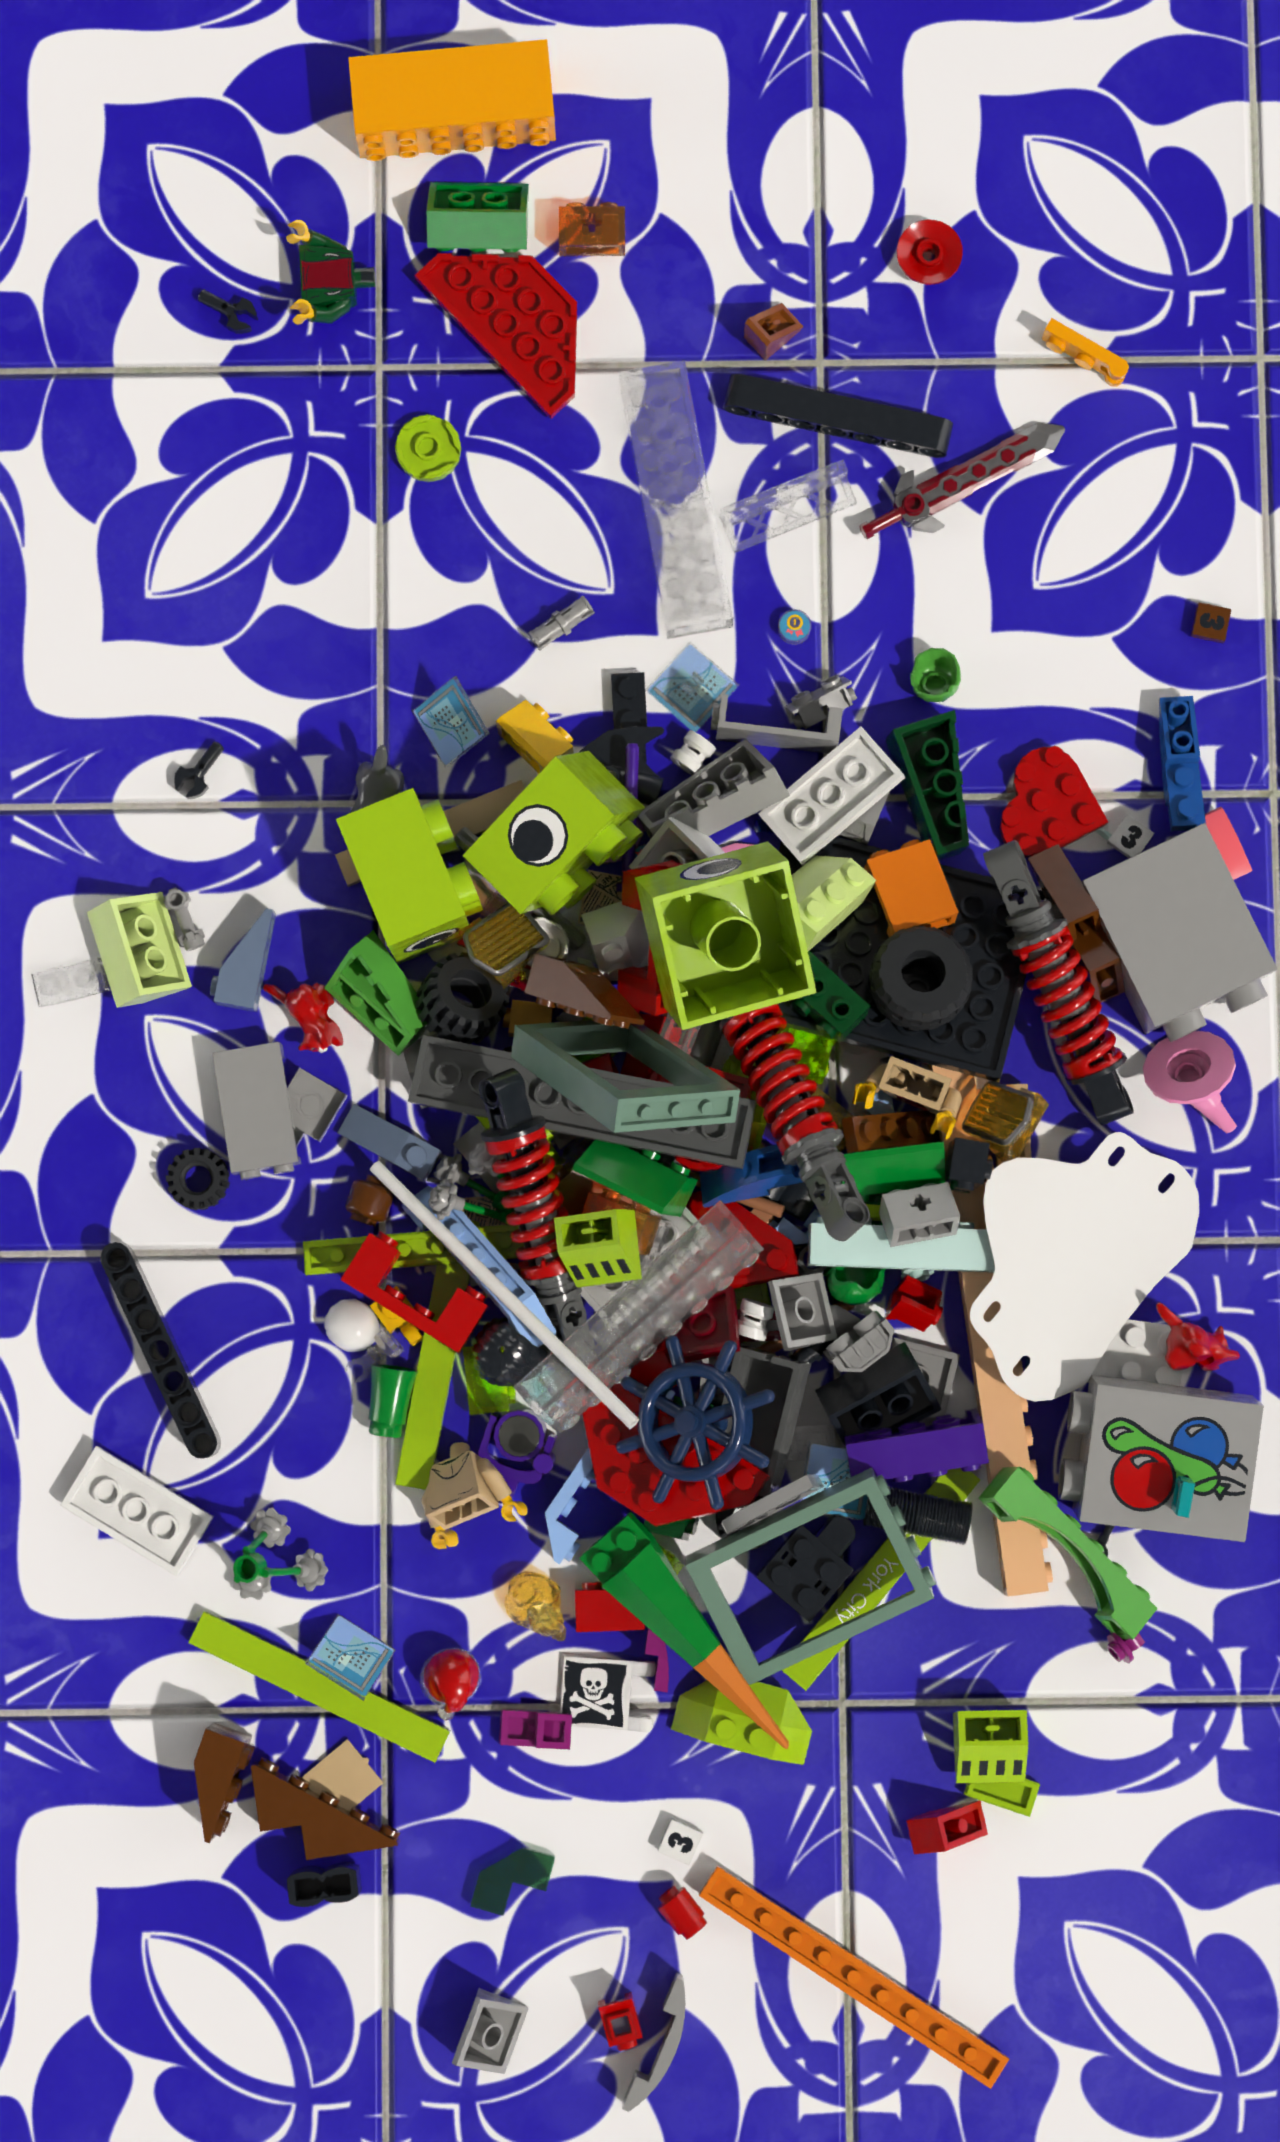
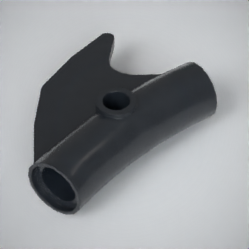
M628 727L608 730L579 751H590L608 771L613 770L616 772L617 780L624 786L626 746L628 743H637L639 746L637 800L640 803L650 805L658 799L664 778L659 777L644 761L642 748L646 743L664 733L662 727Z

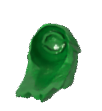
M882 1195L870 1196V1202L865 1204L880 1205ZM872 1221V1225H883L882 1221ZM827 1266L823 1276L827 1277V1289L836 1300L848 1305H860L870 1302L875 1296L881 1294L886 1269Z

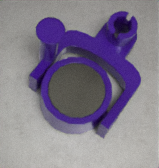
M524 1408L511 1410L500 1420V1414L492 1413L477 1454L481 1458L488 1459L502 1474L512 1491L510 1494L511 1498H513L519 1482L525 1484L539 1482L543 1474L551 1471L556 1461V1455L552 1452L558 1435L551 1433L547 1438L546 1424L541 1416L530 1409ZM493 1433L496 1448L504 1457L512 1461L521 1462L529 1460L544 1447L543 1453L537 1455L533 1460L534 1469L515 1468L493 1457L488 1449Z

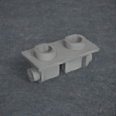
M835 675L824 680L821 683V688L811 693L803 691L791 698L792 703L784 707L790 713L797 714L792 717L796 728L800 729L803 727L806 730L826 719L821 707L826 705L828 710L829 707L845 709L853 705L852 701L856 700L857 696L852 687L846 689L847 686L852 684L851 680L844 676L839 677V675Z

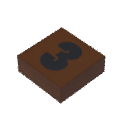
M1199 602L1196 607L1191 637L1224 643L1231 609Z

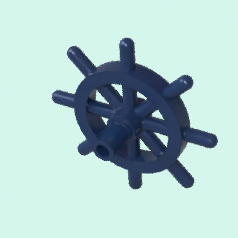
M670 1335L666 1338L665 1343L672 1367L660 1373L648 1387L629 1376L622 1379V1387L642 1400L638 1411V1434L618 1441L616 1450L620 1454H625L643 1447L649 1460L663 1472L652 1494L654 1502L663 1503L675 1479L688 1482L704 1481L710 1506L715 1510H719L723 1507L724 1500L717 1478L732 1470L742 1458L759 1468H766L769 1465V1458L749 1446L753 1430L752 1409L773 1402L775 1394L772 1390L766 1389L747 1396L739 1381L727 1371L737 1350V1344L733 1340H728L724 1343L714 1365L699 1362L685 1363L678 1337ZM692 1377L707 1379L697 1401L690 1381ZM676 1384L683 1407L666 1398L668 1392ZM718 1388H720L729 1403L710 1409L712 1400ZM661 1410L675 1418L674 1422L658 1427L659 1411ZM732 1417L731 1435L725 1432L728 1427L727 1418ZM680 1435L670 1455L664 1447L662 1440ZM706 1438L725 1447L722 1453L713 1461ZM692 1442L700 1467H690L682 1464Z

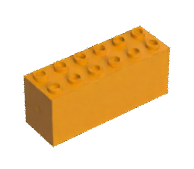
M547 39L348 57L355 136L360 158L380 161L385 159L386 156L399 155L402 158H413L418 156L419 153L432 152L435 155L449 154L451 150L465 149L467 152H478L483 150L484 147L497 146L500 149H511L516 147L517 144L530 143L532 146H544L549 144L550 141H556Z

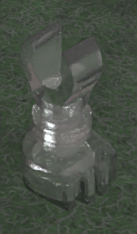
M385 1328L373 1337L377 1343L375 1346H368L366 1354L361 1358L349 1361L346 1365L345 1372L350 1370L355 1364L363 1367V1374L355 1381L356 1383L367 1379L370 1375L371 1364L376 1362L380 1364L385 1359L383 1357L385 1354L396 1358L405 1351L404 1347Z

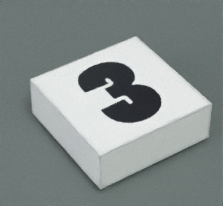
M1127 814L1107 844L1127 858H1132L1143 851L1154 835V832Z
M672 1818L658 1848V1852L690 1866L703 1832Z

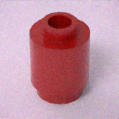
M672 1886L658 1898L661 1902L657 1908L677 1935L682 1934L686 1940L698 1933L707 1924L706 1919L703 1917L705 1912L685 1887L677 1889L675 1886Z

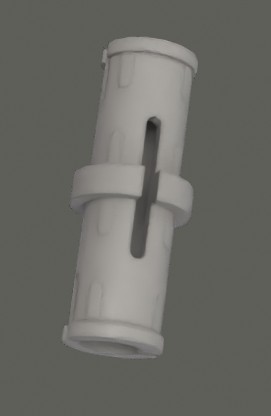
M581 596L560 612L557 610L553 612L550 619L528 632V635L538 650L541 651L563 634L565 636L569 635L572 632V628L595 614L588 600Z

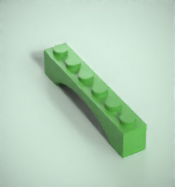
M1022 1467L1002 1468L978 1499L1001 1522L1021 1520L1039 1528L1056 1540L1072 1556L1084 1573L1098 1607V1611L1094 1616L1111 1633L1117 1634L1122 1639H1134L1158 1609L1149 1600V1593L1141 1586L1133 1584L1126 1577L1127 1571L1117 1562L1111 1561L1103 1553V1546L1096 1540L1088 1538L1080 1530V1523L1074 1517L1064 1514L1057 1507V1500L1034 1483L1035 1479L1029 1471Z

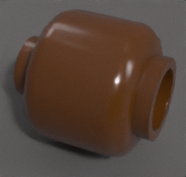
M367 1175L366 1180L358 1179L352 1183L345 1208L351 1213L350 1219L375 1227L377 1222H384L387 1219L394 1194L377 1177Z

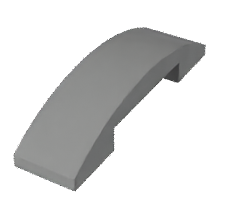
M676 1972L663 2003V2011L672 2014V2020L649 2075L635 2070L622 2101V2109L627 2112L638 2106L656 2088L676 2054L683 2031L686 2006L683 1975Z

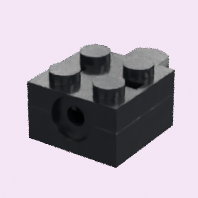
M833 1516L827 1519L815 1535L803 1525L795 1528L759 1570L756 1577L810 1623L854 1570L840 1558L855 1539L856 1531L854 1525L843 1516ZM787 1551L788 1554L785 1556L784 1559H782L781 1557H782V1556L785 1554V1552Z

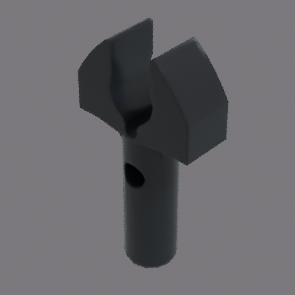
M205 289L201 290L198 295L199 302L227 316L229 321L226 326L228 330L236 334L252 331L251 326L240 322L236 314L241 315L245 313L258 320L252 302L243 297L239 303L231 304Z
M214 741L194 768L185 769L180 766L176 771L174 784L177 792H179L186 780L194 778L195 785L186 795L187 799L201 797L209 789L208 785L205 784L204 775L224 750V747L219 742Z

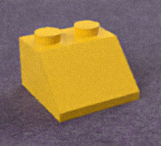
M524 700L496 720L498 734L539 774L555 756L574 753L573 746L570 744L573 738L561 726L555 729L547 721L550 716L538 703L532 706L527 700Z

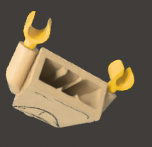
M891 1056L888 1064L878 1066L865 1083L856 1084L852 1104L865 1102V1109H870L873 1107L875 1093L882 1090L896 1100L936 1114L930 1132L934 1134L935 1130L942 1131L946 1134L945 1139H949L956 1123L955 1118L961 1105L962 1097L958 1090L949 1087L952 1081L951 1078Z
M457 1442L450 1446V1458L432 1466L429 1483L421 1498L430 1528H434L436 1531L432 1535L431 1543L433 1547L439 1550L446 1549L447 1546L455 1547L459 1542L457 1533L449 1528L499 1508L498 1502L500 1500L503 1503L501 1514L505 1520L509 1522L516 1521L512 1514L514 1506L521 1516L527 1515V1506L521 1501L512 1500L510 1496L512 1491L502 1474L488 1459L481 1458L473 1451H470V1446L467 1443Z

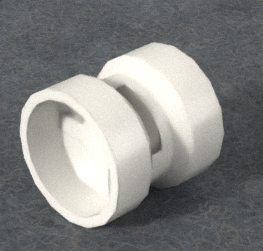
M689 730L683 738L684 744L680 749H676L670 759L682 770L693 775L703 768L702 763L705 759L711 758L716 748L707 739Z
M743 1298L740 1305L742 1314L738 1320L739 1335L765 1341L768 1333L766 1328L767 1321L772 1319L774 1307Z

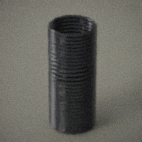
M889 1486L891 1494L886 1495L891 1507L898 1505L906 1521V1524L901 1526L905 1534L928 1537L929 1539L935 1538V1540L938 1539L939 1541L945 1540V1542L948 1541L949 1543L955 1542L956 1544L959 1543V1545L961 1543L962 1545L966 1544L972 1518V1502L938 1497V1495H928L921 1492L916 1493V1491L912 1492L907 1489L904 1491V1489L891 1488ZM868 1498L863 1525L871 1526V1528L874 1526V1528L877 1527L882 1530L883 1526Z

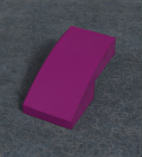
M648 1628L645 1654L658 1656L654 1691L668 1693L669 1665L666 1645L663 1640Z
M501 1709L499 1744L570 1750L572 1714Z

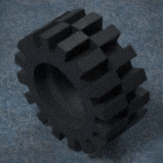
M201 1148L187 1149L182 1151L181 1155H176L173 1158L174 1162L172 1165L169 1164L167 1169L169 1173L166 1175V1182H168L169 1186L167 1188L169 1193L172 1194L173 1199L182 1206L193 1210H206L208 1207L219 1204L218 1201L221 1198L224 1199L226 1189L230 1185V1182H228L230 1174L225 1162L212 1151ZM203 1166L210 1172L211 1182L206 1190L193 1192L187 1187L185 1177L192 1167Z

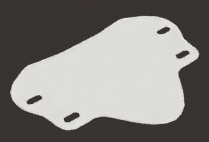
M1114 1132L1104 1139L1088 1160L1080 1164L1043 1158H1015L1001 1163L992 1170L990 1180H987L985 1185L983 1205L995 1271L992 1280L973 1302L970 1310V1321L977 1333L992 1350L1000 1375L1006 1385L1020 1397L1037 1402L1053 1400L1075 1391L1087 1383L1119 1330L1153 1287L1192 1248L1199 1217V1193L1195 1182L1180 1164L1171 1159L1148 1152L1125 1133ZM1117 1147H1123L1125 1150L1123 1157L1115 1166H1110L1108 1159ZM1167 1174H1173L1175 1177L1173 1184L1165 1193H1160L1158 1190L1159 1184ZM994 1301L999 1302L1000 1310L990 1322H986L983 1319L985 1311ZM1023 1356H1028L1030 1358L1029 1365L1020 1376H1015L1013 1368Z

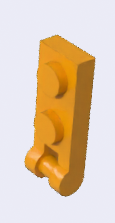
M1051 318L1041 338L1046 342V346L1059 354L1064 352L1075 358L1074 361L1080 367L1087 370L1094 369L1105 375V381L1109 386L1117 387L1123 383L1129 369L1126 360Z

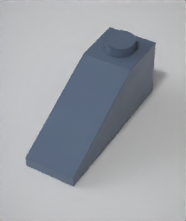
M266 908L221 966L219 976H213L210 996H214V1002L217 1005L252 1012L258 1011L276 913L273 909Z
M353 1104L337 1132L424 1182L427 1181L442 1155V1152L434 1146L356 1104Z

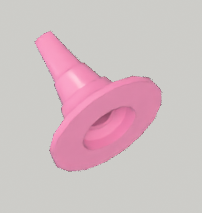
M1194 1031L1173 1042H1170L1168 1037L1158 1042L1147 1054L1143 1066L1145 1083L1152 1093L1169 1103L1192 1105L1226 1134L1232 1132L1237 1127L1222 1104L1220 1092L1232 1080L1236 1067L1233 1050L1226 1041L1210 1032Z

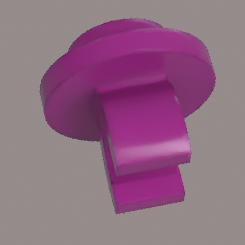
M1113 1632L1107 1636L1109 1642L1107 1649L1111 1656L1118 1662L1123 1660L1128 1664L1134 1660L1132 1652L1139 1649L1145 1643L1139 1633L1134 1639H1122Z

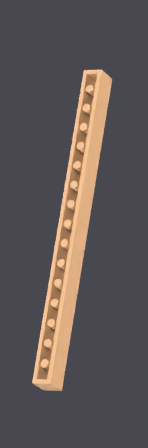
M928 1064L930 1071L951 1078L952 1081L949 1087L958 1090L962 1097L961 1105L955 1118L956 1123L950 1138L945 1139L946 1134L938 1131L940 1142H944L946 1163L948 1145L954 1138L989 1142L987 1139L962 1129V1123L981 1089H976L975 1077L972 1075ZM981 1092L964 1124L989 1134L987 1123H981L979 1109H984L983 1092ZM986 1182L977 1189H974V1191H970L969 1194L952 1191L960 1213L959 1222L974 1223V1229H986L983 1205ZM958 1271L977 1409L984 1426L989 1463L985 1464L988 1485L1004 1467H1022L1029 1471L1035 1480H1038L1035 1459L1030 1460L1028 1446H1033L1032 1431L1030 1425L1025 1426L1023 1412H1028L1027 1399L1017 1395L1003 1381L992 1350L977 1333L970 1321L971 1306L992 1280L994 1273ZM994 1301L985 1311L983 1319L986 1322H990L1001 1308L1000 1303ZM1021 1359L1013 1368L1015 1376H1020L1023 1373ZM993 1514L1004 1595L1009 1597L1049 1591L1048 1583L1053 1582L1050 1562H1044L1043 1549L1048 1548L1047 1534L1021 1520L1001 1522Z

